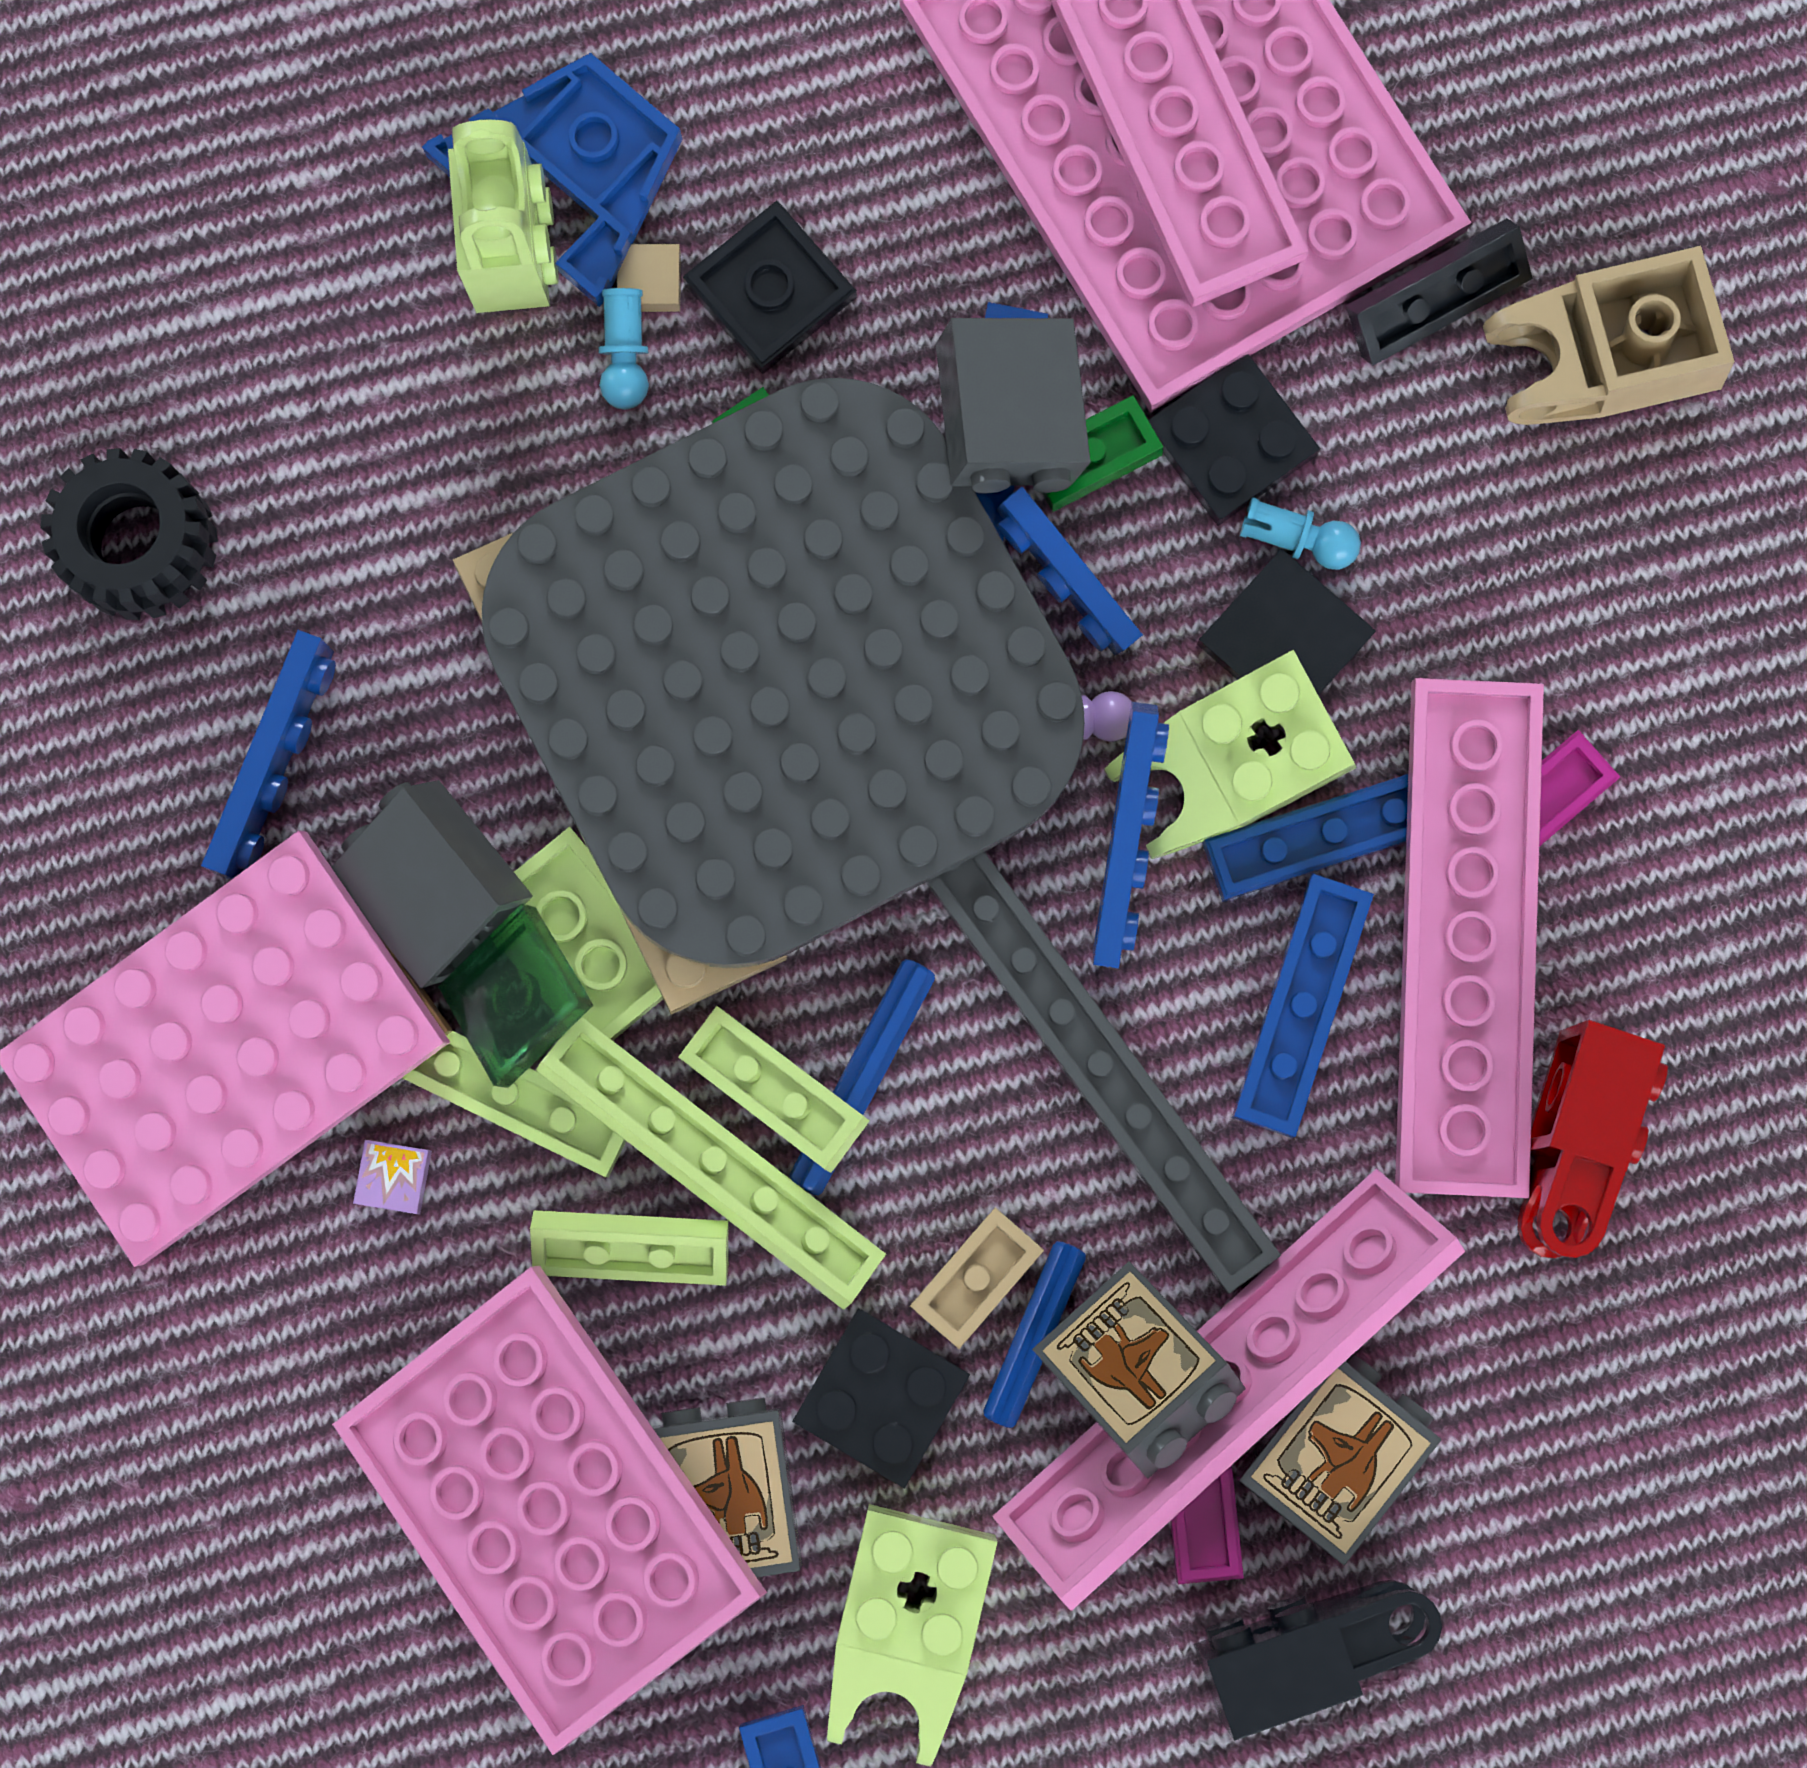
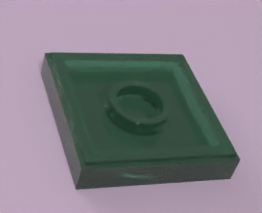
M525 904L518 906L438 986L493 1086L509 1088L594 1006L537 908Z

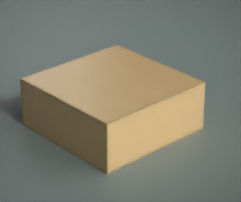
M631 244L617 274V288L643 290L641 312H680L681 250L679 244Z

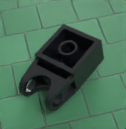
M1385 1580L1312 1603H1307L1305 1596H1297L1280 1601L1267 1608L1269 1618L1245 1625L1242 1617H1238L1205 1629L1208 1639L1195 1643L1194 1646L1219 1719L1233 1740L1236 1741L1363 1696L1358 1681L1414 1661L1431 1652L1440 1639L1442 1622L1435 1604L1422 1593L1416 1592L1406 1583L1396 1580ZM1409 1604L1411 1616L1408 1624L1399 1631L1390 1632L1389 1620L1393 1611L1400 1606ZM1426 1619L1427 1627L1424 1635L1418 1641L1411 1643L1423 1630Z

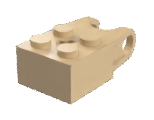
M1701 246L1576 275L1575 280L1501 309L1488 318L1483 325L1487 343L1534 348L1547 357L1553 369V372L1545 379L1535 382L1527 389L1507 399L1506 414L1508 420L1514 424L1532 425L1601 418L1721 390L1735 362ZM1641 330H1648L1649 335L1643 333Z

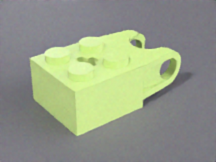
M476 120L458 124L452 129L453 149H448L458 274L476 313L550 306L548 285L558 284L559 275L555 264L557 261L555 247H550L547 225H554L550 188L545 187L542 164L531 163L525 143L516 126L511 122L504 120Z
M1294 650L1184 708L1163 723L1169 724L1165 759L1163 763L1152 762L1150 771L1164 770L1174 774L1184 791V805L1176 821L1168 826L1158 838L1146 845L1151 859L1159 858L1202 843L1204 839L1248 826L1357 768ZM1265 724L1272 730L1283 727L1286 734L1285 738L1278 740L1282 750L1272 756L1263 748L1255 751L1252 748V740L1259 738L1255 731ZM1123 753L1115 758L1104 770L1111 781L1116 782L1120 779Z
M869 1504L836 1642L827 1732L828 1742L842 1744L845 1729L852 1721L858 1706L867 1697L879 1692H892L906 1698L915 1708L919 1719V1746L916 1763L931 1767L967 1676L997 1547L996 1535ZM915 1572H922L928 1575L927 1586L936 1587L934 1595L932 1597H923L920 1604L907 1602V1593L899 1592L898 1590L900 1581L905 1583L911 1582Z

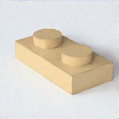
M995 1207L910 1307L960 1349L1042 1254L1044 1249Z

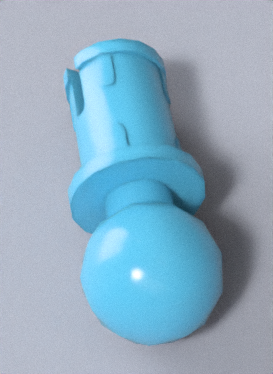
M634 288L602 290V297H604L605 346H600L598 349L599 354L611 355V364L602 373L599 386L604 399L613 407L622 410L638 406L647 396L649 388L646 373L636 364V355L648 354L649 351L647 346H642L641 297L643 296V290Z
M1252 497L1247 509L1248 515L1245 516L1241 527L1240 536L1250 537L1293 551L1292 558L1299 559L1303 548L1311 550L1315 560L1327 569L1339 570L1346 568L1359 555L1361 547L1359 534L1348 523L1330 521L1318 527L1312 525L1314 516L1312 511L1307 510L1304 516L1258 501L1259 499Z

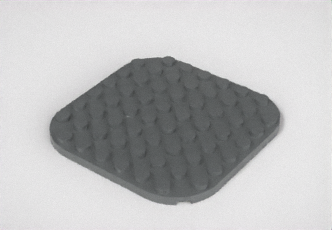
M822 378L791 385L550 504L526 520L510 536L494 560L486 581L482 601V629L490 661L617 904L632 925L660 949L690 961L709 965V967L743 968L774 961L1017 835L1039 820L1055 804L1068 784L1080 756L1085 724L1084 706L1081 690L1068 658L975 491L972 490V486H951L947 445L940 430L916 405L903 396L873 383L847 378Z

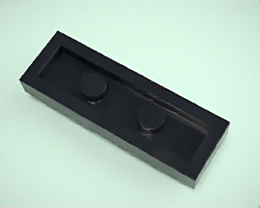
M1506 218L1346 305L1361 357L1374 366L1532 280L1533 277L1520 227Z

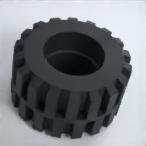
M121 448L106 449L107 460L100 461L94 454L80 459L85 469L75 474L68 468L59 477L66 483V486L61 493L53 489L50 490L46 502L54 509L53 513L41 515L40 528L51 537L41 541L45 555L55 562L51 568L62 581L69 585V588L85 601L93 604L101 612L113 617L118 612L126 620H140L141 611H145L155 619L167 615L164 605L172 602L180 609L190 601L184 592L191 585L199 591L202 589L207 579L200 571L203 566L213 568L217 556L209 547V543L218 542L217 528L208 520L213 516L208 504L172 464L161 457L156 461L147 451L134 449L131 458H129ZM152 507L158 509L160 527L152 547L143 556L129 563H105L101 547L104 532L110 522L117 515L131 508Z

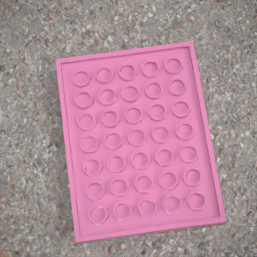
M899 0L900 8L1150 413L1193 389L1215 372L1247 354L1251 356L1464 234L1471 225L1470 219L1330 0H1192L1309 252L1305 261L1191 308L1050 0Z

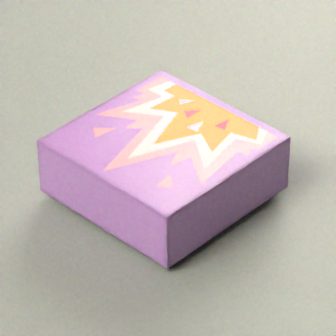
M365 1140L353 1204L420 1214L432 1151Z

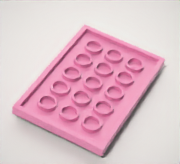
M298 830L1 1049L0 1065L133 1266L137 1267L146 1264L448 1045L450 1040L310 835L305 831Z
M541 1266L528 1268L332 1424L552 1755L571 1744L767 1593Z

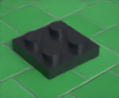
M1249 354L1215 372L1148 420L1163 445L1164 456L1217 526L1249 505L1252 497L1259 498L1318 455L1321 449Z
M858 1308L792 1422L905 1489L968 1380L970 1373Z

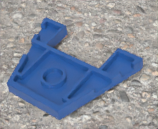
M589 53L522 89L523 96L494 112L487 108L468 120H504L513 123L525 143L531 163L542 164L544 175L596 219L555 264L559 273L600 307L604 303L602 290L612 288L618 271L642 226L683 138L679 127L592 53ZM439 134L428 140L422 148L427 158L450 177L448 149H453V137L451 134L443 138L442 134Z

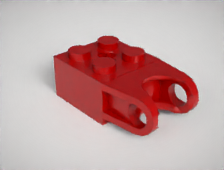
M1586 1020L1560 1030L1531 1122L1530 1154L1534 1155L1535 1159L1530 1173L1529 1198H1523L1518 1216L1517 1230L1520 1239L1532 1253L1545 1258H1558L1562 1256L1576 1258L1589 1254L1599 1246L1605 1235L1629 1163L1636 1165L1639 1162L1647 1143L1649 1129L1641 1124L1648 1101L1655 1102L1659 1098L1666 1081L1668 1066L1660 1062L1665 1048L1664 1044L1592 1020ZM1558 1210L1565 1216L1568 1223L1567 1234L1562 1242L1556 1237L1553 1230V1220ZM1536 1215H1537V1225H1536V1228H1537V1231H1538V1234H1539V1238H1540V1240L1542 1241V1243L1536 1238V1236H1535V1234H1534V1231H1533V1221H1534V1218H1535ZM1588 1223H1589L1588 1233H1587L1586 1237L1582 1240V1238L1584 1237L1586 1228H1587V1226H1588Z

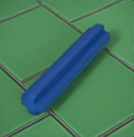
M1061 1241L1053 1244L984 1407V1416L988 1420L1006 1428H1013L1017 1424L1042 1364V1360L1032 1349L1059 1324L1086 1259V1255L1081 1249Z

